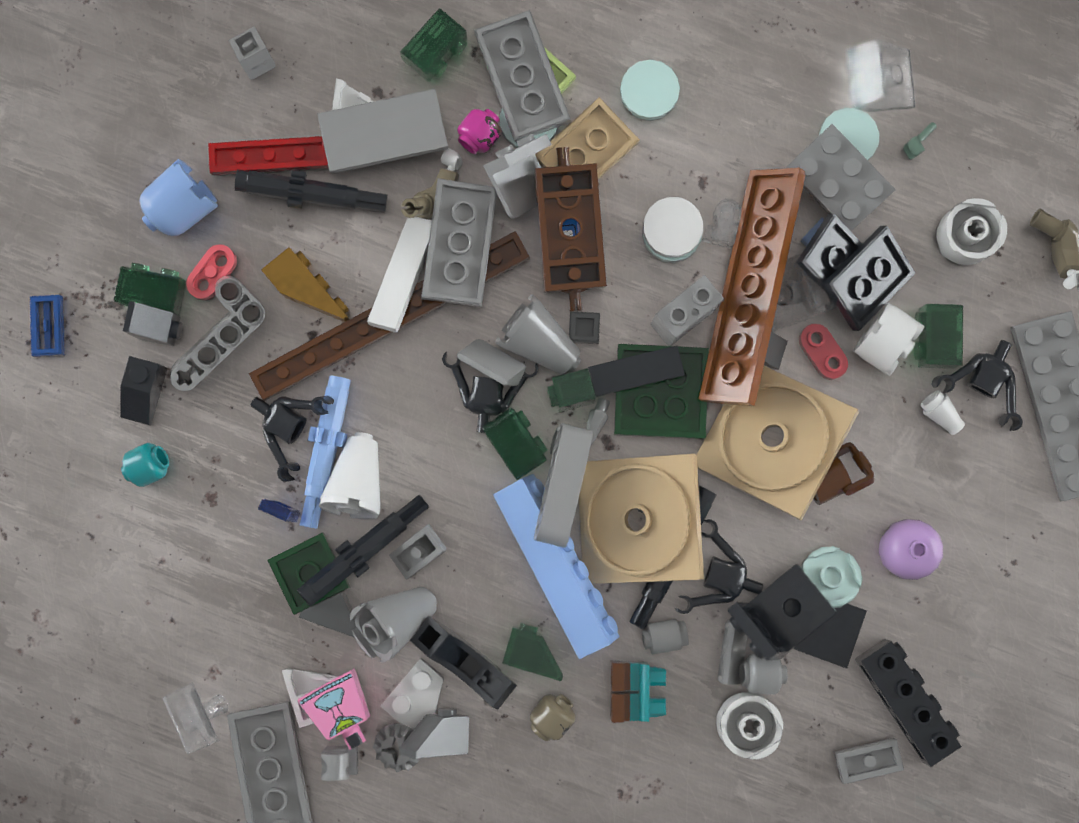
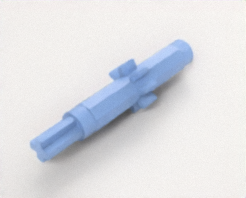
M329 376L324 396H331L334 399V403H323L322 407L328 411V414L320 415L318 428L310 426L308 441L314 442L306 480L304 493L306 498L300 526L318 529L322 510L319 507L320 497L332 474L337 447L344 448L348 434L341 432L351 382L347 378Z

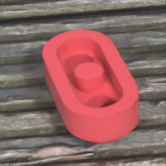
M221 244L210 247L187 278L186 286L188 292L199 300L213 298L216 295L215 284L218 279L223 276H230L236 268L237 258L235 253L229 247ZM220 257H226L227 259L224 266H218L217 264ZM203 281H208L209 283L206 290H200L199 286Z
M811 324L801 331L799 335L800 347L819 375L828 380L841 377L847 371L848 359L829 330L821 324ZM813 333L821 337L819 344L812 342L811 335ZM830 358L837 360L838 366L836 369L828 365Z

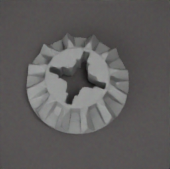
M389 724L383 727L375 736L373 748L376 751V760L380 759L384 763L385 769L390 767L395 769L397 773L406 769L409 771L420 760V758L403 755L397 757L395 750L390 749L396 739L400 748L413 731L410 727L403 724Z

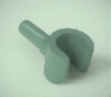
M931 122L920 134L904 145L903 149L910 160L925 151L921 142L937 128L934 122Z

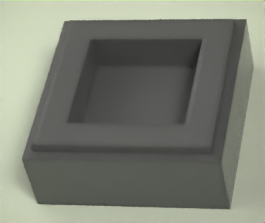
M570 312V339L574 343L599 344L600 313Z

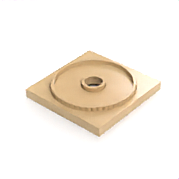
M764 366L755 406L723 405L697 453V469L802 521L859 411L846 403ZM770 427H780L784 432L782 443L776 447H769L762 441L764 432Z
M697 454L587 461L579 494L582 562L588 569L591 583L704 579ZM634 508L642 510L646 516V524L640 531L632 530L628 524V515Z

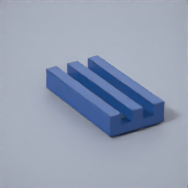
M30 296L31 356H65L63 296ZM40 302H43L45 349L40 348ZM51 302H53L55 348H52Z

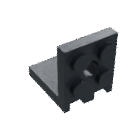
M798 564L791 567L749 603L736 602L727 609L732 616L729 619L732 626L740 634L745 632L752 641L749 644L752 651L758 658L763 659L765 657L767 661L782 659L838 613ZM793 598L797 599L801 604V612L795 617L789 616L785 611L786 602Z

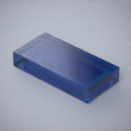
M262 499L258 507L259 510L286 522H297L300 515L299 510L273 499Z

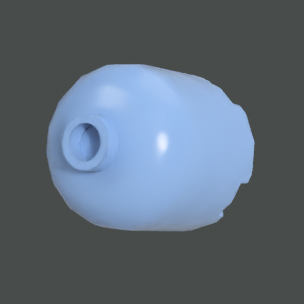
M177 159L156 178L140 196L141 210L145 215L142 217V220L153 232L158 229L163 234L179 236L218 207L217 199L203 180L197 183L189 175L192 168L180 159Z

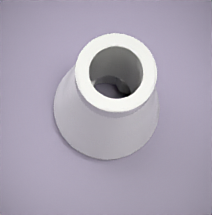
M936 390L928 395L920 405L924 410L923 414L947 430L950 435H955L965 426V422L960 418L946 393L942 394L940 390Z

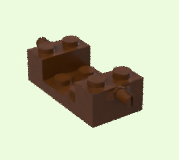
M562 147L556 148L558 166L535 168L534 171L543 260L544 293L560 291L569 294L570 311H575V299L577 311H582L581 292L607 286L597 163L570 165L569 147L563 148L564 159ZM568 219L575 220L579 224V233L573 237L565 235L562 231L564 221Z

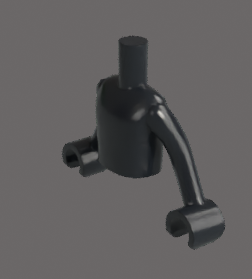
M1001 340L993 355L978 353L953 374L937 376L932 380L931 385L933 388L938 387L941 381L944 380L946 387L943 393H948L955 388L957 381L973 371L967 385L989 398H997L1001 387L1005 383L1006 414L1001 415L999 418V425H1005L1009 418H1011L1013 424L1010 427V431H1016L1022 427V417L1016 413L1015 375L1011 366L1004 361L1012 346L1011 343Z
M447 352L442 357L443 364L451 368L464 407L472 413L478 414L476 432L488 433L490 416H497L506 412L526 380L534 377L539 370V366L536 363L533 374L524 372L519 384L511 386L503 399L504 385L492 378L473 376L470 394L468 384L459 365L461 360L457 357V362L454 365H450L446 360Z
M282 396L274 400L271 405L259 397H255L252 400L251 407L264 415L262 422L263 435L279 464L277 475L281 481L289 482L295 480L288 470L299 471L300 465L296 462H287L275 435L288 444L294 443L302 433L307 418L294 409L312 410L317 415L328 414V411L323 409L322 402L333 404L334 399L331 396L316 397L312 401Z
M710 519L704 520V523L711 524L713 528L711 534L701 532V536L703 538H711L719 549L733 562L713 556L703 586L719 591L722 594H710L694 598L680 595L678 596L679 598H683L688 602L687 609L683 611L674 608L676 612L681 614L689 613L693 607L732 602L735 598L739 597L742 590L759 595L763 589V583L747 578L746 562L719 535L717 523Z

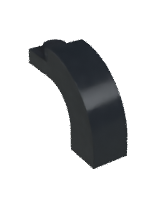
M430 616L427 617L410 639L429 659L447 668L497 710L517 686L485 655L451 629Z

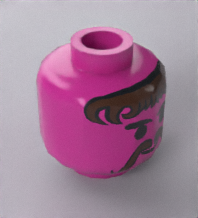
M479 109L471 110L457 128L458 142L472 154L487 153L502 134L498 124L500 121L499 117L489 109H485V111Z

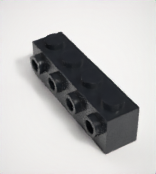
M884 639L856 657L855 661L921 761L929 767H933L962 747L957 740L960 734L949 720L945 722L939 713L942 707L932 694L928 696L922 685L925 682L915 668L910 669L904 659L907 658V654L898 642L893 644L892 641Z

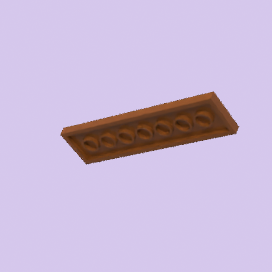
M800 167L750 170L722 293L724 300L719 306L700 390L699 400L717 404L755 406L806 176L805 171Z

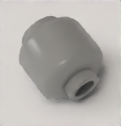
M750 654L746 661L741 662L740 682L742 686H746V689L751 694H777L781 685L787 682V667L781 664L780 659L767 661L765 657L760 659L756 654Z

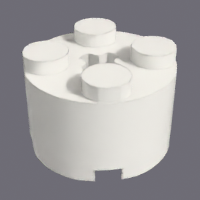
M973 198L959 203L946 213L939 222L936 237L941 255L960 265H974L982 262L993 255L1004 244L1007 236L1005 217L999 213L992 202L985 199Z
M887 303L873 319L872 325L867 332H864L853 352L887 376H890L899 364L897 359L900 357L905 359L915 346L911 339L915 341L925 326L896 306Z
M742 692L728 698L720 707L716 717L717 731L723 743L734 754L747 759H761L777 749L783 732V719L775 705L759 694ZM747 719L756 721L752 724L754 730L751 732L743 729L746 726L745 721Z

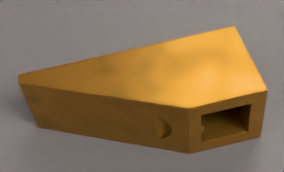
M288 247L261 269L285 298L340 321L346 322L349 320L345 314L349 311V308L339 296L334 300L326 291L330 288L329 284L319 273L315 277L308 270L311 263L301 251L295 254Z

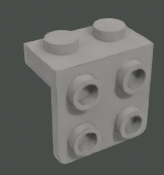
M531 134L517 141L518 148L513 149L512 145H509L495 152L497 159L483 165L507 215L511 219L517 218L538 206V203H536L534 171L535 168H541L535 153L552 145L547 134L536 139Z

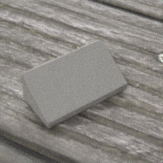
M482 339L474 340L457 354L459 360L504 386L518 385L527 367L524 363Z
M729 620L725 624L717 679L722 684L738 685L741 683L740 666L745 658L748 636L745 632L740 634Z

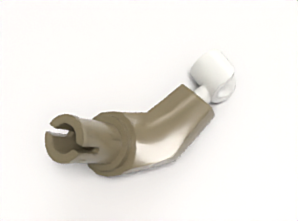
M450 148L446 149L442 154L441 163L448 167L447 169H440L433 186L418 192L413 198L405 199L402 202L401 206H407L406 209H401L405 217L429 219L433 216L438 178L458 181L459 174L455 170L461 167L462 158L458 152Z
M1040 208L1032 216L1030 226L1051 236V258L1059 276L1065 279L1063 282L1064 287L1072 289L1076 286L1079 291L1078 228L1070 219L1061 221Z

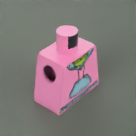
M354 668L297 699L327 740L342 734L349 750L366 741L358 724L367 720L370 714Z

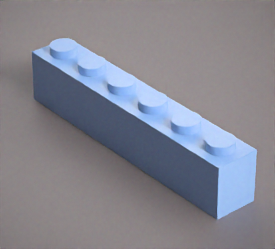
M531 474L496 492L493 496L575 653L581 659L610 645L619 638L618 627L615 620L606 612L601 593L593 587L586 565L577 557L572 538L569 537L565 548L534 540L545 487L534 474Z

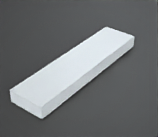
M420 217L407 218L367 320L370 326L398 333L427 257L432 220Z

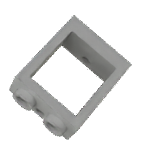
M704 275L657 312L650 325L668 346H672L712 314L724 298Z

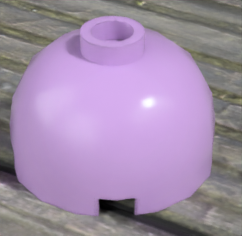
M904 519L895 522L888 527L889 529L881 537L879 555L882 563L887 570H890L892 574L901 579L918 580L927 577L938 568L943 558V543L940 535L931 525L923 521Z

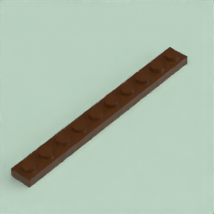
M516 231L490 244L485 283L530 259ZM424 280L420 281L415 286L400 328L447 304V302L421 299ZM370 308L250 372L249 375L262 400L266 401L393 332L368 324L367 320L372 310Z

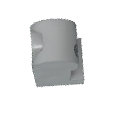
M347 745L327 746L322 751L321 780L349 779V775L358 774V746L349 750Z

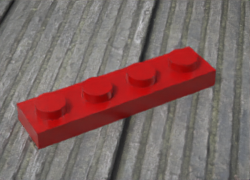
M322 136L208 143L209 173L211 175L236 174L238 169L276 172L329 168Z

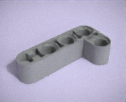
M223 276L215 284L216 297L229 312L171 367V383L178 390L188 391L194 388L264 321L265 310L261 303L233 276ZM225 283H234L238 289L237 294L232 298H224L220 294L221 287ZM247 305H255L259 309L258 316L253 320H247L242 316V311ZM233 326L237 330L236 337L230 341L223 340L220 337L222 328ZM203 347H210L215 351V356L210 361H202L197 356L199 350ZM192 358L196 366L202 370L198 371L195 366L189 373V381L186 379L179 381L178 371L181 369L183 372H186L191 368L192 364L189 359Z
M564 423L556 428L550 448V454L553 456L534 533L535 541L563 548L566 547L572 529L593 431Z

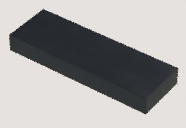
M678 346L588 367L595 397L685 375Z

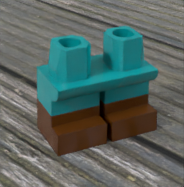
M611 660V722H649V717L665 716L666 698L649 697L650 686H666V669L650 666L648 662Z

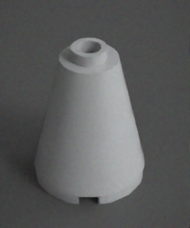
M533 294L530 295L528 299L532 302L528 306L522 303L502 329L506 333L503 340L497 337L495 343L561 375L567 371L571 374L582 360L578 357L581 351L538 298Z
M417 587L358 605L352 610L350 615V621L355 619L356 628L352 632L356 641L372 659L377 656L381 658L380 662L382 663L389 661L407 644L427 617H431L436 612V597L430 590L424 587Z

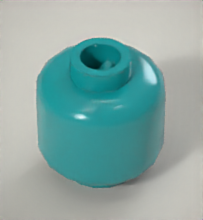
M147 442L124 454L121 472L128 482H132L138 487H145L166 476L169 458L161 446Z

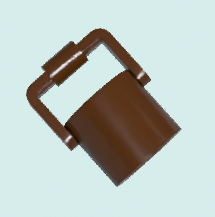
M848 442L841 445L813 498L817 505H821L843 493L849 496L874 483L871 463L853 443ZM848 452L851 453L852 459L861 472L866 475V477L852 483L845 466L839 459L840 456Z

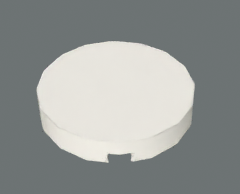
M667 197L658 200L649 208L643 221L645 240L655 253L664 257L678 258L689 253L698 245L703 234V220L699 210L691 202L681 197Z

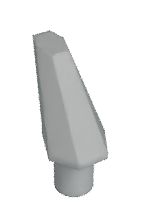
M599 398L595 409L589 412L586 429L593 431L591 445L608 420L606 412L610 401L605 398Z

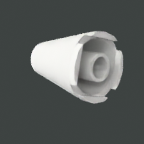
M356 432L355 436L348 437L320 497L319 507L324 511L339 516L341 512L348 513L350 518L370 520L377 519L381 507L378 442L373 440L372 435Z

